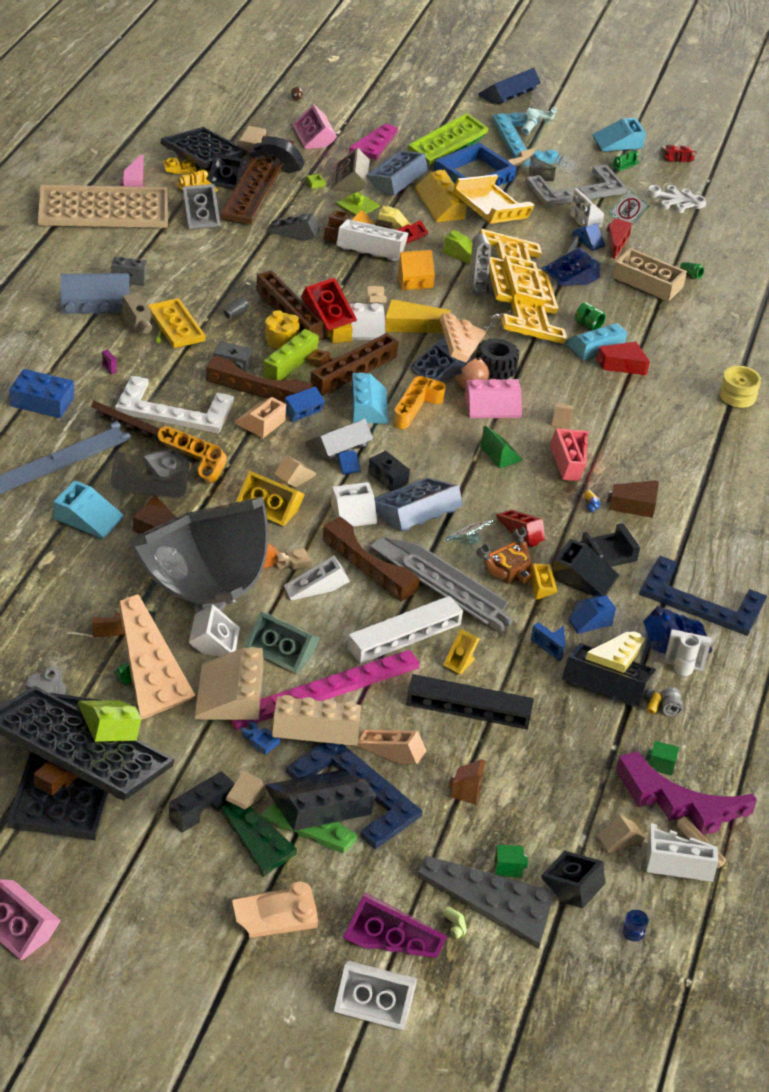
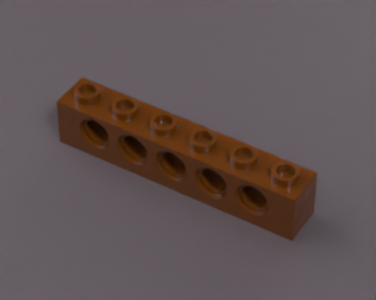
M272 270L257 274L256 291L275 311L278 310L282 313L298 316L299 333L306 329L319 335L318 341L322 340L324 322Z
M385 333L311 371L310 383H312V388L316 387L321 396H324L351 382L353 373H368L397 358L399 341Z

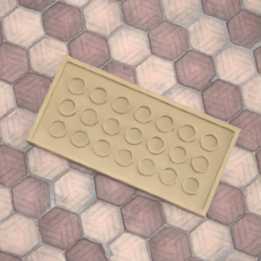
M40 185L38 225L168 228L167 187Z

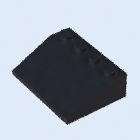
M580 643L568 656L562 679L566 680L567 684L586 687L585 689L592 693H603L609 699L615 700L617 698L623 700L629 706H639L656 671L655 668L632 661L624 673L587 660L586 656L587 652L594 649V647Z
M344 770L265 784V789L293 831L371 815L376 798L375 792L366 780Z

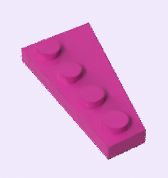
M383 124L349 147V153L358 147L368 158L377 160L398 133V127L391 124Z

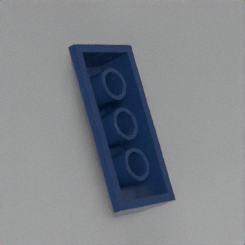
M531 68L497 82L478 94L492 104L498 102L502 104L508 101L507 98L512 100L518 97L517 94L521 96L526 94L527 90L531 92L537 89L536 86L541 84L535 68Z

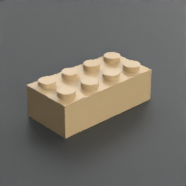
M629 248L615 261L612 278L657 296L662 300L670 301L683 288L687 271Z
M289 695L277 697L272 737L357 746L361 705H357L354 702L337 703L334 700L317 701L309 697L298 699Z

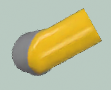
M648 688L645 698L650 699L646 711L650 714H655L661 702V695L658 690Z

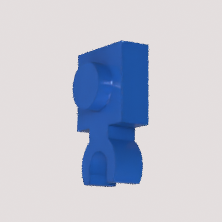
M252 721L249 722L250 730L242 728V736L250 739V745L264 755L280 744V738L272 737V732L265 727L259 730L257 724Z

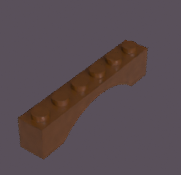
M214 356L206 367V381L266 399L273 397L286 404V397L312 388V383L298 379L270 380L253 376L238 368L231 360L219 356Z
M341 516L323 526L322 540L326 544L330 545L400 602L418 592L419 577L406 567L385 563L370 555L357 541L353 526Z

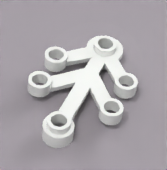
M651 185L648 189L650 198L655 199L660 196L671 199L661 202V208L665 210L669 209L670 205L677 204L676 212L683 213L686 208L694 207L700 209L706 205L703 196L694 195L687 188L682 189L681 193L674 185L667 186V193L661 192V188L657 185Z

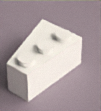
M651 823L646 842L647 872L713 882L718 865V849L716 846L694 838L687 840L678 837L677 832L670 830V833L659 830L657 825Z

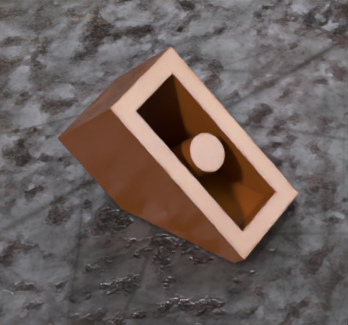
M481 759L458 768L456 776L452 775L449 782V788L452 789L451 798L476 804L481 790L486 760Z

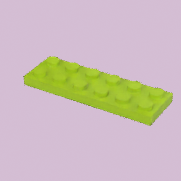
M465 113L408 144L407 150L425 153L426 163L431 165L436 159L447 156L486 134L488 127L468 113Z

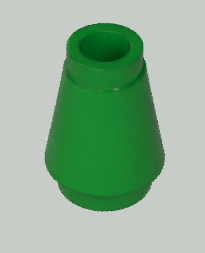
M683 261L680 265V269L687 271L686 274L694 279H700L704 274L705 269L701 264Z

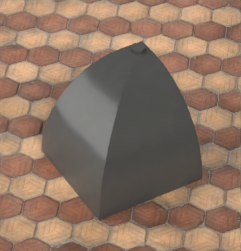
M262 497L184 513L131 538L130 542L146 572L169 593L193 603L213 604L225 602L226 604H232L237 602L238 597L248 592L255 585L265 564L268 548V524L264 501Z

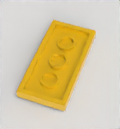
M179 298L147 305L151 310L152 318L173 348L206 341V335Z

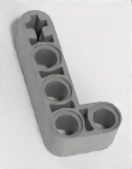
M477 234L473 238L469 285L476 296L495 295L489 274L491 245L484 234Z

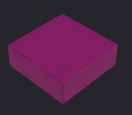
M108 349L102 351V366L110 374L117 373L116 358Z

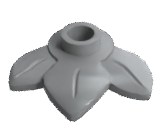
M48 667L42 673L33 674L25 684L28 688L36 686L49 694L65 695L66 686L61 681L62 673L56 667Z

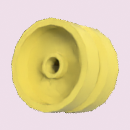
M745 366L727 368L724 371L719 396L725 403L734 407L743 408L753 405L756 402L761 384L759 373Z

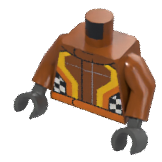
M524 527L520 529L521 535L518 534L517 529L512 534L513 538L519 542L518 544L512 542L490 553L491 548L488 544H484L477 549L476 554L484 559L485 569L490 576L501 579L507 584L517 580L527 584L531 580L532 576L529 574L531 557L527 542H524L523 539L527 533Z

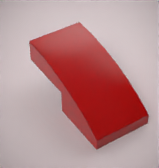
M421 220L398 229V231L408 233L406 244L417 241L429 233Z

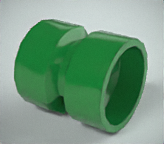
M584 302L576 310L574 318L577 322L593 331L602 327L606 314L597 308L595 309L591 304Z

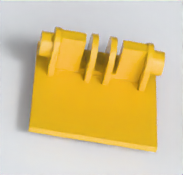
M200 170L192 174L180 176L176 185L183 191L185 186L209 185L211 183L206 179L208 176L207 171Z

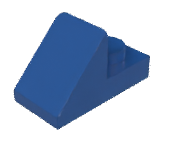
M597 224L573 230L572 236L578 235L580 237L579 241L592 251L605 246Z
M539 622L534 624L530 640L558 661H561L565 649L564 627L562 626L555 632H551Z

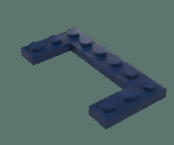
M663 556L658 557L641 586L639 595L743 635H749L766 602L767 595L749 589L736 612L667 586L666 584L673 574L677 562Z
M323 742L286 766V773L293 779L316 775L332 764L338 770H344L366 780L376 794L375 801L388 811L360 831V837L375 850L422 817V809L344 744Z

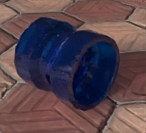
M634 909L627 913L622 931L626 939L637 942L644 938L649 921L645 912Z

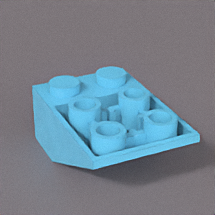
M637 118L621 119L593 134L601 150L606 152L643 148L646 132Z
M75 480L53 502L55 520L102 539L124 518V515L92 487Z

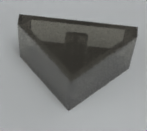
M531 156L528 169L530 176L540 175L544 181H554L556 167Z

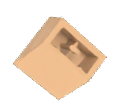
M273 397L257 403L236 419L235 424L264 438L285 422L286 404Z

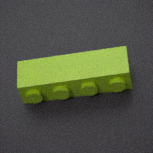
M304 329L264 360L263 378L283 380L306 362V357L315 349L318 350L319 335Z

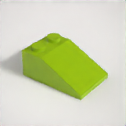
M120 700L78 701L80 711L95 742L137 740L141 717L135 706Z

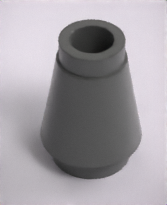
M237 297L223 311L225 317L230 319L246 312L249 308L248 302L243 297Z

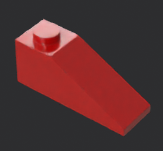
M614 218L612 223H609L607 226V239L613 259L617 257L630 237L632 223Z
M512 509L496 514L497 519L511 534L517 529L518 534L521 535L520 529L522 527L526 529L527 533L523 539L524 542H527V546L534 547L539 545V542L545 541L541 518Z

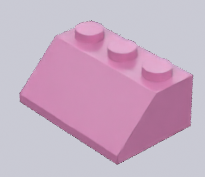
M314 104L292 124L306 149L327 147L337 138L325 114Z
M518 379L467 380L464 397L470 418L522 417L521 388Z
M0 879V942L20 960H23L50 939L61 920L14 880Z

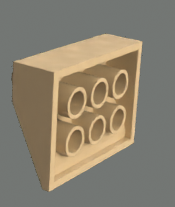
M240 648L202 664L195 719L259 720L264 669L263 648Z

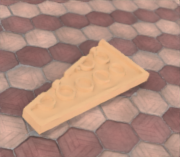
M442 312L439 319L450 355L467 363L487 331L473 326L467 320H459L451 313L445 314Z
M139 594L121 600L119 609L122 626L125 631V644L128 649V661L132 684L135 689V701L141 720L193 700L196 696Z

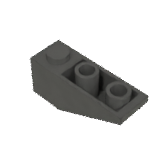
M302 214L298 217L290 216L282 220L275 219L271 222L267 231L302 241L315 238L320 228L314 214Z

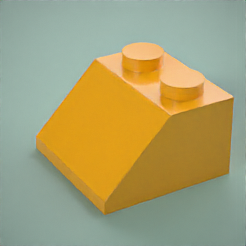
M432 250L400 252L397 280L401 290L433 288L435 272Z

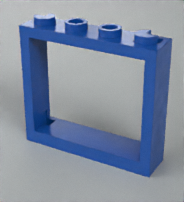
M479 142L436 159L434 171L445 170L455 184L458 179L467 178L455 170L456 168L481 159L497 170L489 175H498L495 185L500 186L515 179L516 166Z

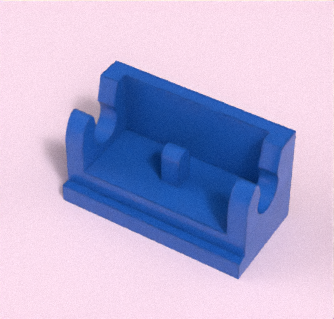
M316 387L285 398L287 404L286 413L291 422L321 412L325 403Z

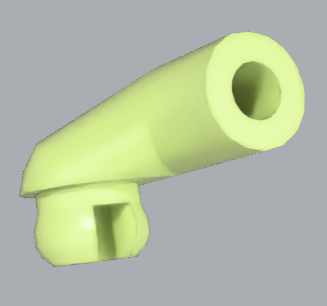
M446 907L443 911V916L454 924L450 929L452 937L456 939L460 938V936L463 937L467 931L464 916L453 908Z

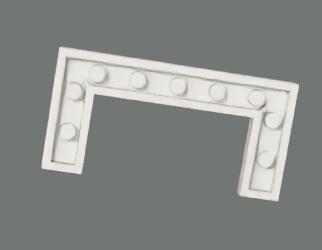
M131 376L115 406V410L129 416L219 434L234 402V396L216 393L208 413L205 414L198 411L141 401L148 386V379Z

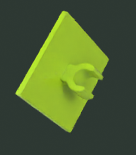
M359 192L336 202V205L355 216L361 210L367 214L380 207L378 203Z

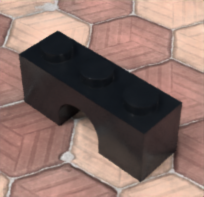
M220 771L170 801L169 820L182 833L200 823L201 813L209 805L217 812L221 810V807L229 802L226 798L235 783Z

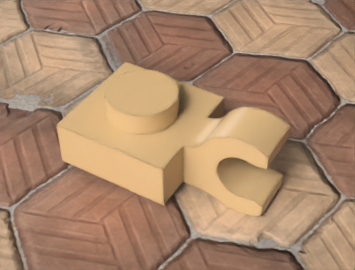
M302 548L287 551L286 554H277L276 557L279 561L275 562L278 569L291 566L294 570L311 566L312 560L306 550Z

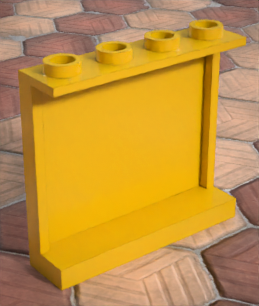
M498 175L458 179L454 185L452 193L490 224L527 219L535 206L531 202L517 203L496 186L495 182Z

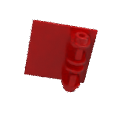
M675 145L661 147V149L667 151L664 159H667V161H675L676 156V162H678L679 153L680 162H691L695 159L692 153H696V151L692 150V147L680 145V148Z

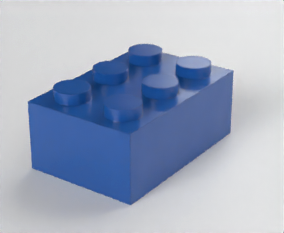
M23 369L9 389L10 406L61 419L74 399V381Z

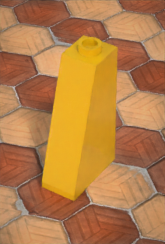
M392 299L385 317V332L444 333L439 318L442 312L448 314L451 310Z

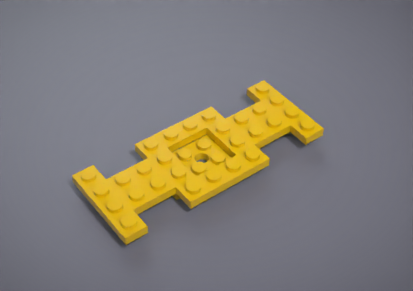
M481 229L479 234L486 235L490 245L496 247L499 259L490 257L489 274L495 298L501 302L511 303L514 316L503 314L501 318L503 328L510 332L514 331L523 335L550 340L554 343L565 344L567 340L565 329L549 325L546 313L556 314L558 311L548 272L537 269L536 263L530 260V257L540 258L542 254L540 245Z

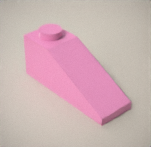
M140 155L124 170V177H121L120 182L121 186L143 187V155Z

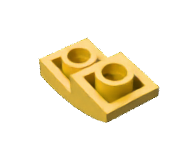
M176 157L162 161L166 172L175 174L197 172L195 164L188 160L179 162Z

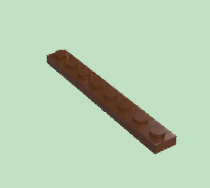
M93 400L91 407L97 410V414L104 417L108 414L112 416L111 420L118 421L120 424L122 421L127 422V427L134 430L137 427L141 428V433L150 437L153 433L157 435L156 439L159 440L158 431L160 428ZM187 441L182 442L181 446H185ZM200 447L197 453L201 452L204 447ZM220 454L214 455L213 459H217Z

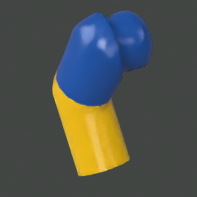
M590 490L584 494V498L590 503L586 507L590 512H594L600 508L601 502Z

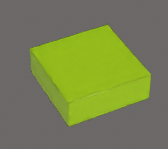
M321 174L306 176V182L311 189L326 186V181Z

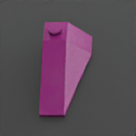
M364 892L343 938L363 948L437 958L447 936L394 906Z

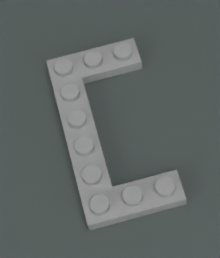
M607 165L593 166L592 172L602 183L553 191L540 175L526 177L527 185L545 206L572 202L575 188L581 191L589 200L624 194L627 191V187Z

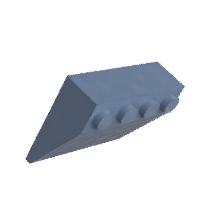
M429 477L374 497L376 512L391 527L400 531H407L414 525H422L429 519L440 518L441 514L455 512L457 508L463 506L459 485Z

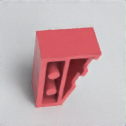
M555 429L550 442V448L562 480L580 481L586 466L589 431Z

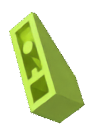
M452 230L444 237L443 253L470 264L473 242L466 235Z

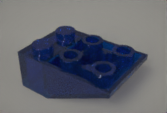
M580 247L542 267V270L561 286L588 285L600 278V263Z
M659 606L643 621L652 649L666 654L672 629L707 637L705 627L700 621H695L685 615L677 614ZM710 645V648H709V652H708V653H711V652H712L711 645Z

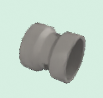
M673 687L661 691V702L663 703L662 708L665 715H679L683 711L680 691Z

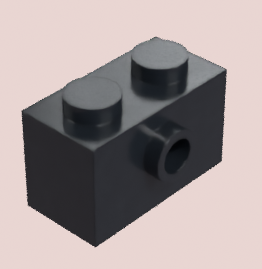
M386 450L369 458L368 473L390 491L401 488L409 483L410 469Z

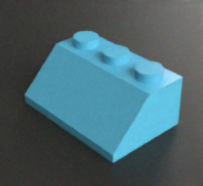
M618 323L568 338L565 344L585 361L596 357L599 346L625 343L627 331Z
M353 373L351 385L353 423L366 419L367 423L388 424L386 388L371 374Z

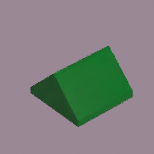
M486 425L483 427L480 448L499 468L523 460L502 436Z

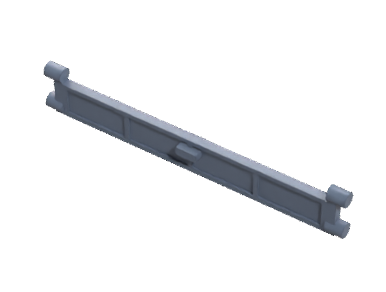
M118 421L109 424L110 430L0 475V494L121 444L130 439V434L128 432L123 434L119 430L120 423Z

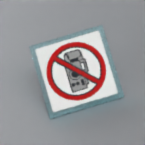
M629 190L609 213L615 218L630 222L633 225L650 205Z
M491 519L472 523L446 537L445 540L467 537L469 545L481 542L477 531L495 522V520Z

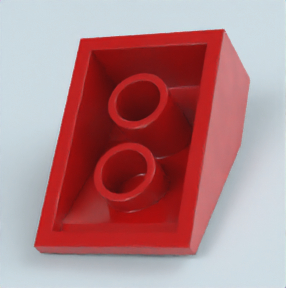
M335 277L305 287L301 298L324 322V329L326 331L357 321Z

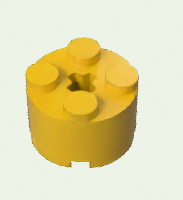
M278 310L268 316L265 320L264 336L267 345L274 349H279L298 335V316L282 313Z

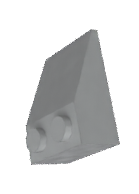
M215 185L183 187L182 197L189 230L221 227Z

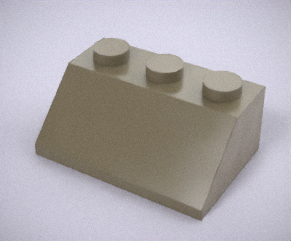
M358 147L335 163L332 183L333 190L357 192L359 189L362 190L366 187L368 180L366 175L369 171L370 160Z

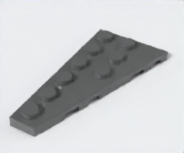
M424 855L418 878L440 891L445 890L454 895L453 898L459 902L464 901L471 905V909L499 926L508 927L514 931V935L533 942L532 945L539 949L554 897L552 890Z

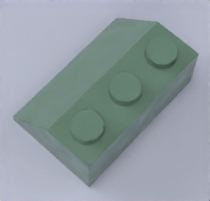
M260 611L244 648H263V658L294 673H298L313 656L320 637L269 613Z

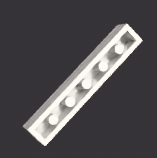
M450 596L439 599L349 634L347 649L359 664H362L461 625L463 610Z

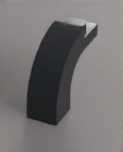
M264 137L263 141L254 144L249 152L251 158L264 155L277 157L284 164L287 173L301 171L305 164L299 150L287 140L279 137Z

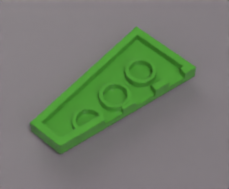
M275 803L261 815L267 822L277 824V828L293 831ZM339 822L295 830L298 836L305 839H315L318 844L340 853H344L357 841V834Z

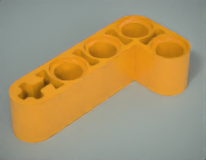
M423 376L415 377L395 408L393 425L398 429L407 428L424 401L436 405L443 403L445 384Z
M168 426L162 427L158 431V438L166 447L201 461L198 473L206 483L211 484L218 480L227 461L226 454L219 446ZM187 441L185 446H181L182 442ZM200 447H204L201 452L197 453ZM220 454L217 459H213L214 455ZM208 470H212L210 475L205 476Z

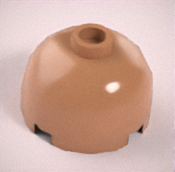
M479 358V361L474 359L461 369L463 373L460 376L457 374L454 380L459 387L465 390L467 380H488L489 370L481 358Z

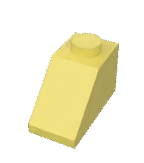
M383 206L379 213V220L392 222L393 230H398L408 224L411 225L398 209Z

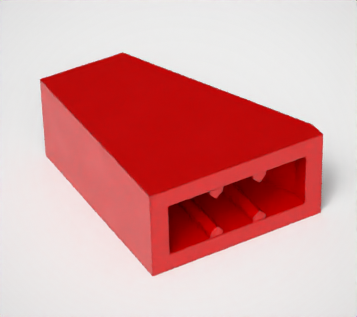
M636 341L599 346V351L596 355L597 363L600 364L603 370L647 375L650 361Z

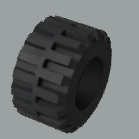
M489 338L478 344L476 359L479 361V358L484 361L488 367L490 379L503 380L513 377L517 372L520 353L519 349L516 348L517 346L510 341Z

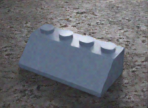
M399 151L369 172L366 177L382 194L394 196L428 170L425 153Z
M129 273L60 274L61 314L121 313L123 296L130 294Z

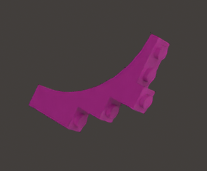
M638 751L621 755L618 758L616 771L637 806L653 805L658 802L669 821L689 816L694 826L704 835L719 831L722 822L753 814L757 802L754 794L715 796L699 793L675 784L660 775L644 760Z

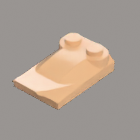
M295 882L290 885L289 889L260 893L232 900L236 922L248 931L249 938L318 927L311 887L305 882Z

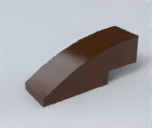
M335 210L330 215L328 224L325 226L323 239L337 242L339 227L349 219L350 213Z
M49 761L34 773V786L52 796L61 786L67 788L78 776L61 769Z

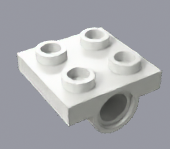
M672 629L664 663L674 665V671L683 676L692 674L693 669L703 671L712 638Z

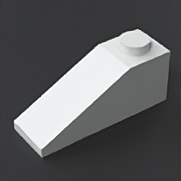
M332 556L288 582L284 587L292 601L332 592L350 581L335 556Z

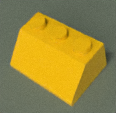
M249 470L236 502L262 497L267 519L285 526L298 512L305 494Z

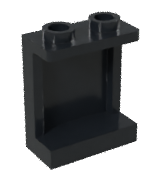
M624 523L616 525L615 533L591 538L588 532H583L580 543L588 545L610 567L638 561L640 546Z

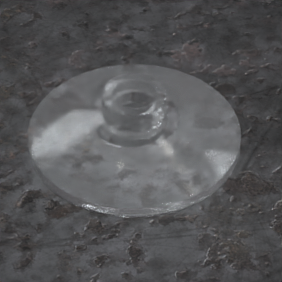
M161 546L155 551V561L161 571L167 576L180 580L188 575L189 567L187 561L177 550L169 546Z

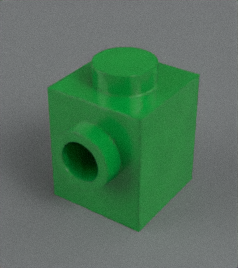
M654 741L653 749L648 748L645 760L649 761V765L655 771L672 776L679 747Z
M497 845L494 858L495 875L522 878L523 870L528 868V855H524V846Z

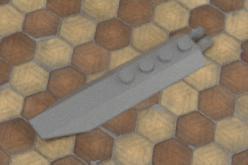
M385 537L370 545V548L396 566L408 568L419 577V581L444 597L450 596L459 607L482 622L490 624L491 628L496 630V632L503 631L504 625L509 626L512 623L510 616L503 612L508 604L507 600L421 545Z

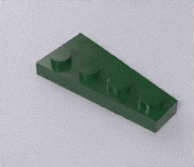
M228 802L221 807V813L232 830L238 834L241 844L247 848L250 858L257 864L259 872L263 877L297 854V848L250 806L243 809Z

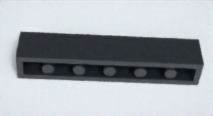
M412 674L406 705L528 730L534 698Z

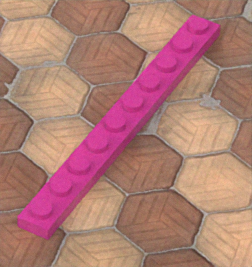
M407 650L262 698L260 701L259 720L229 721L234 729L238 730L249 726L251 721L259 723L273 718L277 697L289 695L298 699L309 697L317 701H324L419 668L420 662L411 650Z

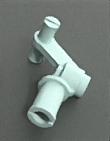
M529 107L525 113L527 119L525 125L521 128L522 133L528 135L532 128L537 125L536 119L538 117L545 118L544 122L548 124L554 119L557 109L552 107L550 111H543Z

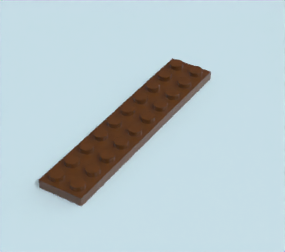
M287 140L288 142L294 145V141ZM272 155L252 158L222 210L221 218L243 224H252L284 165L281 160Z

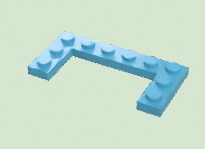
M516 112L493 115L492 120L513 158H517L521 151L527 149L514 126H524L527 116H525V113ZM557 150L535 151L533 156L521 166L560 163L561 157Z

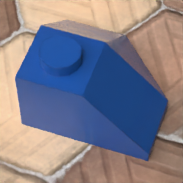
M607 595L579 600L569 618V622L578 634L613 625L616 607Z

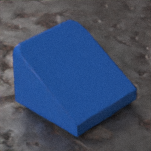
M355 450L338 454V465L343 474L361 471Z

